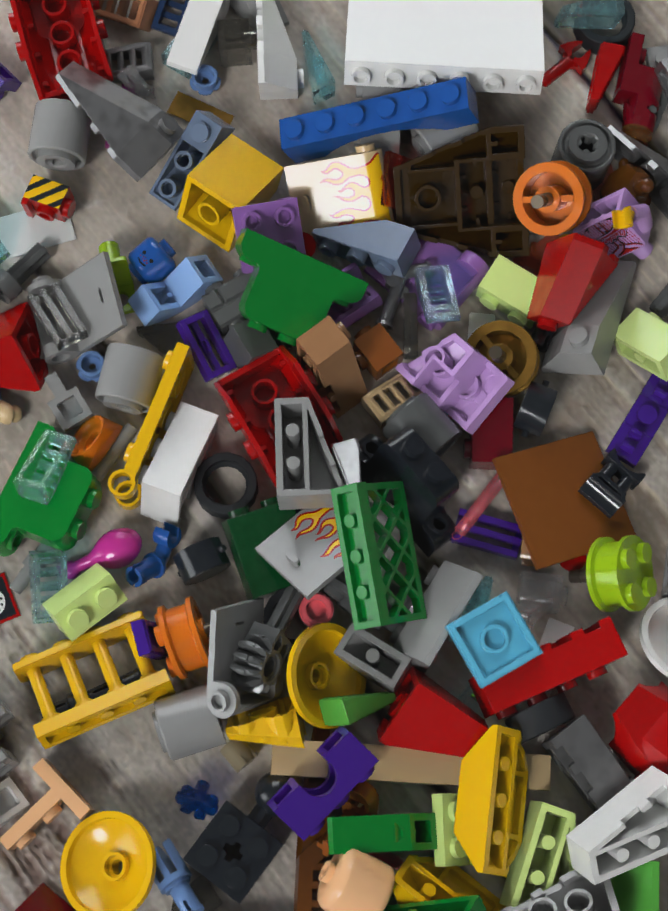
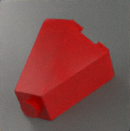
M575 232L546 243L527 319L537 322L538 328L547 331H556L557 328L570 325L618 266L619 258L613 254L608 256L609 247L605 243Z
M28 302L21 303L0 314V388L36 392L42 389L45 382L44 378L49 373L45 359L40 360V338L34 314Z
M412 666L395 693L396 700L389 704L391 705L388 711L390 715L389 720L383 718L376 732L378 741L384 745L464 757L489 727L484 718L422 671Z

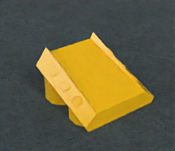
M290 697L279 698L273 702L228 718L225 729L229 740L305 748L304 737L307 734L304 720L294 708Z

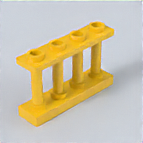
M142 611L124 613L116 621L109 624L91 627L73 642L69 639L58 641L52 648L40 653L25 655L19 662L12 665L19 681L25 683L30 680L43 716L41 722L32 726L37 739L45 750L150 705L155 700L176 693L166 669L155 670L150 658L139 657L130 622L145 619ZM126 639L142 675L139 680L127 685L122 684L108 649L109 646ZM93 653L96 654L109 688L106 694L95 699L89 698L76 664V660ZM63 667L76 704L74 708L57 713L43 675Z

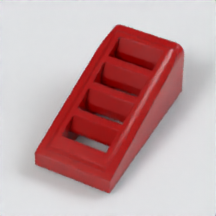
M604 41L600 44L595 58L585 109L587 110L586 113L593 114L594 110L598 107L623 59L625 46Z

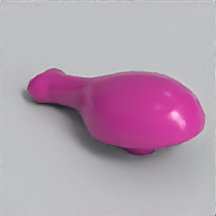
M116 528L108 531L99 538L90 553L78 560H69L63 563L62 568L65 571L66 578L69 580L75 579L81 571L92 567L96 563L109 569H119L127 566L140 553L142 538L135 530L130 528Z

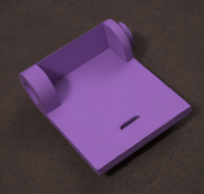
M419 239L421 248L411 265L429 261L433 266V274L429 277L409 278L405 284V287L409 289V295L405 299H400V302L418 316L417 320L423 327L430 331L433 329L441 330L480 284L490 268L480 256L472 251L465 250L461 253L454 246ZM367 266L364 272L389 292V289L385 286L382 274L376 269Z

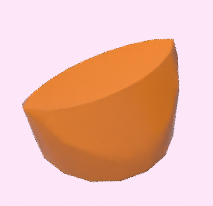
M101 415L90 417L73 435L69 445V454L78 464L87 467L92 472L110 450L123 426Z

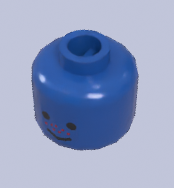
M147 237L129 253V270L142 284L161 282L176 268V263L172 258L176 252L164 238L158 242L153 237Z

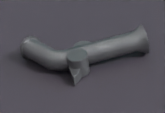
M429 261L411 265L404 278L382 274L389 293L381 316L375 322V325L380 322L386 330H393L392 321L400 299L407 298L409 295V289L405 287L406 281L409 278L431 276L433 274V266Z

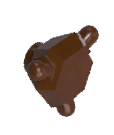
M626 158L620 159L618 163L619 169L609 174L599 191L600 199L625 187L639 204L650 205L652 198L649 194L654 189V182L638 164L630 163Z

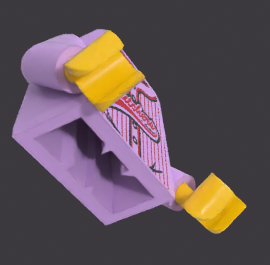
M625 187L593 202L585 220L573 229V233L575 232L605 243L609 247L608 256L613 254L620 258L633 253L638 259L642 260L647 258L653 250V245L648 241L653 227L650 207L647 204H639ZM562 234L559 238L567 236L568 234Z

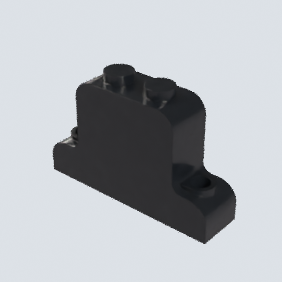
M406 427L384 443L374 434L366 435L358 441L360 444L362 482L403 481L413 541L429 558L451 541L452 537L457 533L455 532L456 525L445 511V505L459 489L457 477L417 432L411 428ZM389 490L385 500L394 506L392 490Z

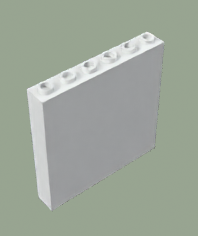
M349 0L344 85L419 88L466 77L475 92L541 94L545 71L542 0Z

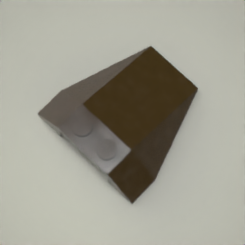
M524 124L490 126L393 167L397 223L414 228L418 239L433 243L439 242L455 246L458 249L487 254V256L497 258L499 254L505 258L530 256L529 230L519 221L513 206L514 188L519 177L524 173Z

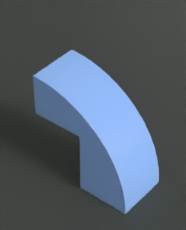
M206 254L185 257L164 281L142 284L127 301L146 327L167 320L191 307L202 299V296L206 294L205 290L210 285L219 281L222 282L223 278Z

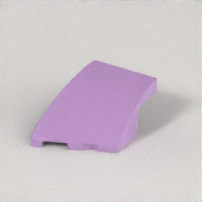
M456 333L444 338L438 345L430 346L421 351L422 356L409 363L402 362L395 368L413 386L420 389L423 393H427L439 408L445 411L471 435L474 434L515 384L510 377Z

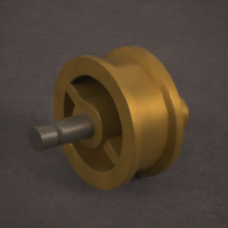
M492 321L480 326L469 337L467 342L515 382L504 397L515 396L528 388L531 381L535 380L540 367L539 350L530 334L518 324L509 321Z

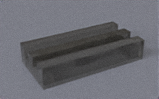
M57 282L51 284V289L48 291L43 288L39 290V295L34 296L32 293L27 296L29 305L58 351L89 337L86 327ZM56 297L76 328V333H73L52 298ZM46 303L65 333L66 338L61 339L40 304Z

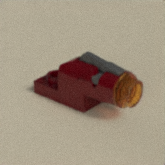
M633 32L625 44V54L620 63L612 102L623 105L621 131L647 147L648 142L652 140L653 134L658 128L668 100L656 76L655 68L643 65L647 49L642 48L645 35Z

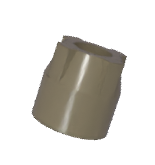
M231 740L220 750V753L237 773L258 756L249 742Z

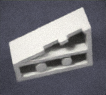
M182 401L176 413L170 412L164 428L167 432L163 439L158 438L151 453V457L154 458L150 466H143L138 478V484L141 485L140 515L179 527L181 507L185 498L189 500L193 493L191 486L197 468L207 458L216 437L219 415Z
M653 765L650 766L568 833L566 839L572 868L596 885L668 854V775Z

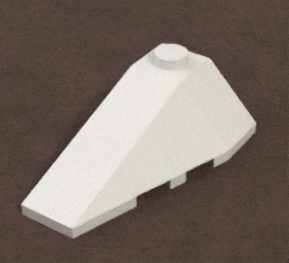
M256 0L260 100L298 99V89L304 88L303 69H297V58L275 0Z

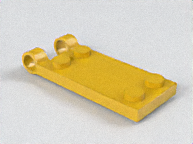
M177 342L174 351L169 350L164 358L162 369L165 372L135 443L130 442L126 448L123 461L126 462L124 469L116 470L109 476V490L123 509L133 510L141 505V485L138 484L140 472L144 465L150 466L154 458L151 457L153 446L158 438H164L167 432L164 430L166 420L171 411L176 413L194 370L195 363L191 348L183 343ZM122 476L130 478V480L119 483L114 490L113 486L117 478ZM131 487L127 492L121 493L125 488ZM138 490V496L132 503L121 501L131 498Z

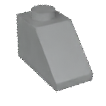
M351 623L334 650L336 656L360 675L389 693H396L412 666V658L363 629L354 631L353 623Z

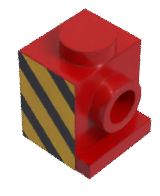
M34 174L20 202L27 216L34 218L35 214L47 221L57 219L66 222L67 218L70 219L73 216L76 208V201L69 186Z

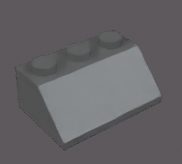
M444 560L440 568L433 565L424 580V583L429 585L423 595L427 618L408 621L405 626L399 623L389 639L394 644L393 648L412 658V665L426 673L449 635L445 626L459 618L483 575ZM411 606L409 611L413 614V607Z

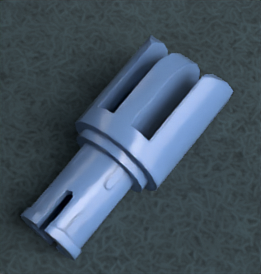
M166 839L162 842V845L167 854L159 846L155 847V884L162 895H171L180 911H204L203 904L200 903L189 884L192 876L191 872L171 839Z

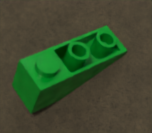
M435 813L327 817L329 855L345 854L351 849L359 850L362 853L437 849Z

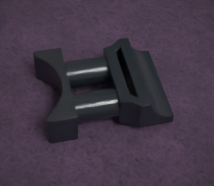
M613 448L601 461L604 467L599 473H593L578 490L580 494L609 519L626 502L625 496L628 489L633 490L646 476L645 473H635L628 470L620 462L616 448ZM614 475L619 479L617 483L611 480Z

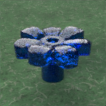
M205 780L197 781L195 789L189 785L182 786L175 796V801L181 804L180 811L185 814H190L194 811V818L198 820H205L207 814L214 816L219 809V799L214 794H208L210 784Z

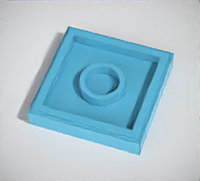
M507 591L445 626L480 689L543 653Z

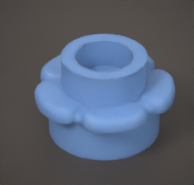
M202 64L197 75L192 74L190 79L191 88L203 96L211 95L213 90H218L221 85L218 71L207 64ZM203 79L208 80L207 83H203L202 81Z
M98 351L83 353L76 362L79 377L86 382L91 380L98 382L105 356H101ZM92 364L96 365L93 370L89 368Z

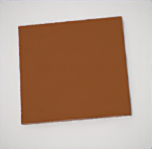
M593 431L492 459L536 571L587 555L592 543L599 537H611L615 541H619L626 535H636L624 505L609 519L578 492L580 487L593 473H599L604 467L601 464L604 457Z

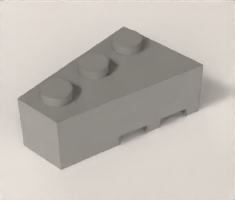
M309 397L274 398L276 492L279 510L333 508L330 489L344 486V483H342L336 463L330 453Z

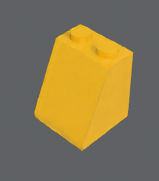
M231 133L187 175L177 219L229 253L235 247L237 241L232 208L268 202L278 189L284 167Z

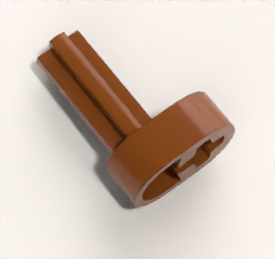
M367 781L358 783L349 792L350 797L342 806L343 814L341 816L378 815L379 795L376 789ZM359 803L363 804L360 808L357 807ZM328 830L317 841V847L322 849V854L326 857L330 856Z

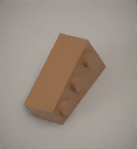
M329 315L296 339L297 360L303 370L307 368L311 370L318 383V386L315 387L317 393L321 398L326 396L335 410L334 415L338 419L359 404L361 398L368 392L349 340L351 335L348 329L340 321L335 323Z

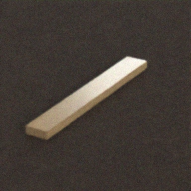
M304 740L305 748L272 745L270 775L326 779L328 775L327 762L316 751L324 742ZM363 744L379 760L374 765V772L366 781L459 786L461 760L463 757L388 745ZM525 754L528 767L527 790L551 791V755Z

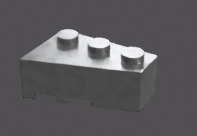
M584 714L573 719L541 744L593 812L597 811L635 780L632 776L628 777L620 766L619 758L610 748H607L597 730Z

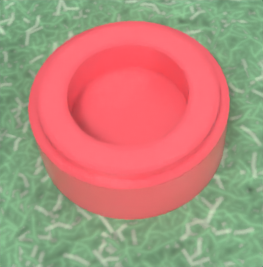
M316 593L309 600L305 597L302 599L299 606V615L305 625L310 627L317 623H329L332 620L334 607L328 596Z

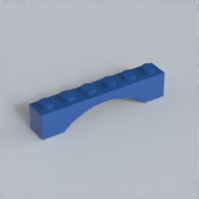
M462 77L280 119L281 150L294 163H300L326 157L332 151L347 143L375 134L409 129L450 130L479 123L476 92L468 79Z

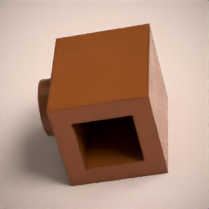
M380 322L374 327L370 325L365 326L354 336L353 351L359 368L361 370L367 369L376 381L402 363L403 351Z

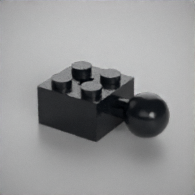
M270 772L263 775L255 787L256 805L248 816L226 800L183 858L186 863L239 904L242 903L284 846L281 841L265 830L273 816L278 817L267 805V802L291 776L270 775ZM237 842L240 843L242 846L239 851L243 855L242 859L234 858L229 861L226 858L228 855V851L225 849L227 844L235 845Z

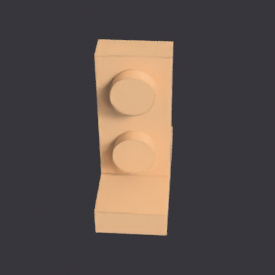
M42 758L32 768L51 789L0 837V842L7 850H15L17 847L23 850L37 836L34 830L43 822L48 825L63 811L60 807L63 802L80 820L86 819L95 811L89 802L48 759Z

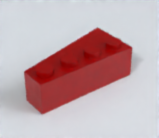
M607 616L600 619L585 630L580 628L556 640L553 644L548 642L540 646L543 651L542 654L480 689L474 677L470 678L468 682L484 718L486 719L496 714L498 720L517 713L518 711L515 706L526 701L528 706L531 707L547 699L546 692L557 688L558 693L565 692L578 686L576 679L586 675L590 681L608 673L605 666L628 655L611 617Z

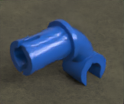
M164 522V529L155 527L153 531V541L157 543L155 551L146 554L142 561L127 567L125 570V578L131 586L135 584V587H139L148 580L160 578L165 574L172 549L181 540L182 532L179 527Z

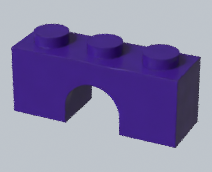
M339 726L316 750L327 762L328 775L326 780L320 786L309 789L300 786L291 777L267 802L272 811L303 841L309 835L314 836L322 829L325 824V818L333 809H339L347 802L350 797L349 792L358 783L366 781L372 775L375 769L374 765L379 761L343 726Z

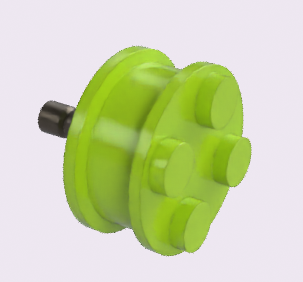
M626 535L619 541H615L611 537L597 538L589 549L586 569L570 570L568 575L571 583H587L593 603L600 611L605 613L615 612L620 607H624L631 612L641 611L657 592V583L654 578L651 560V546L636 535Z

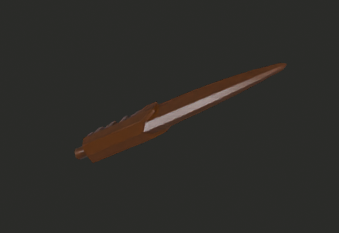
M313 727L311 741L325 742L330 736V729ZM304 777L303 787L309 789L316 788L326 779ZM327 817L322 829L314 836L309 835L304 841L297 836L294 911H324L317 901V894L320 882L318 879L319 873L327 857L322 854V849L317 847V841L328 830Z

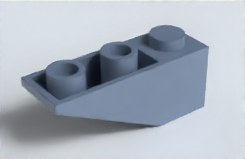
M196 110L149 194L176 211L181 203L187 175L233 133L235 128L210 111Z
M389 220L313 229L312 231L318 250L328 257L338 256L347 259L350 263H356L359 267L365 265L374 268L385 276L395 275L404 278L421 248L414 228Z

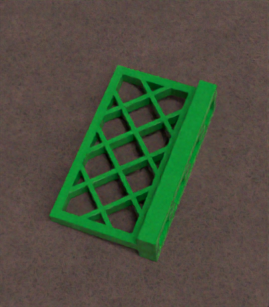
M403 481L356 482L330 489L354 631L426 619L427 614ZM389 490H392L393 508L385 500ZM369 497L373 500V504H372V506H371V509H370ZM380 509L388 517L385 526L377 519ZM395 526L399 529L400 533L399 543L391 535ZM375 532L380 536L377 543L375 538ZM386 544L394 552L391 561L383 554ZM401 560L406 567L405 577L397 570ZM381 567L386 571L385 574H384V576H383V578H382ZM392 580L400 586L397 596L389 589ZM407 595L412 601L413 614L403 605ZM387 602L392 606L390 612H388Z

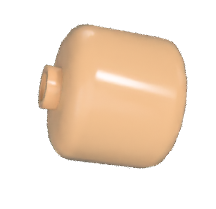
M351 849L345 854L333 855L331 860L325 862L319 873L318 879L320 882L317 901L324 911H384L394 888V870L386 862L356 849Z

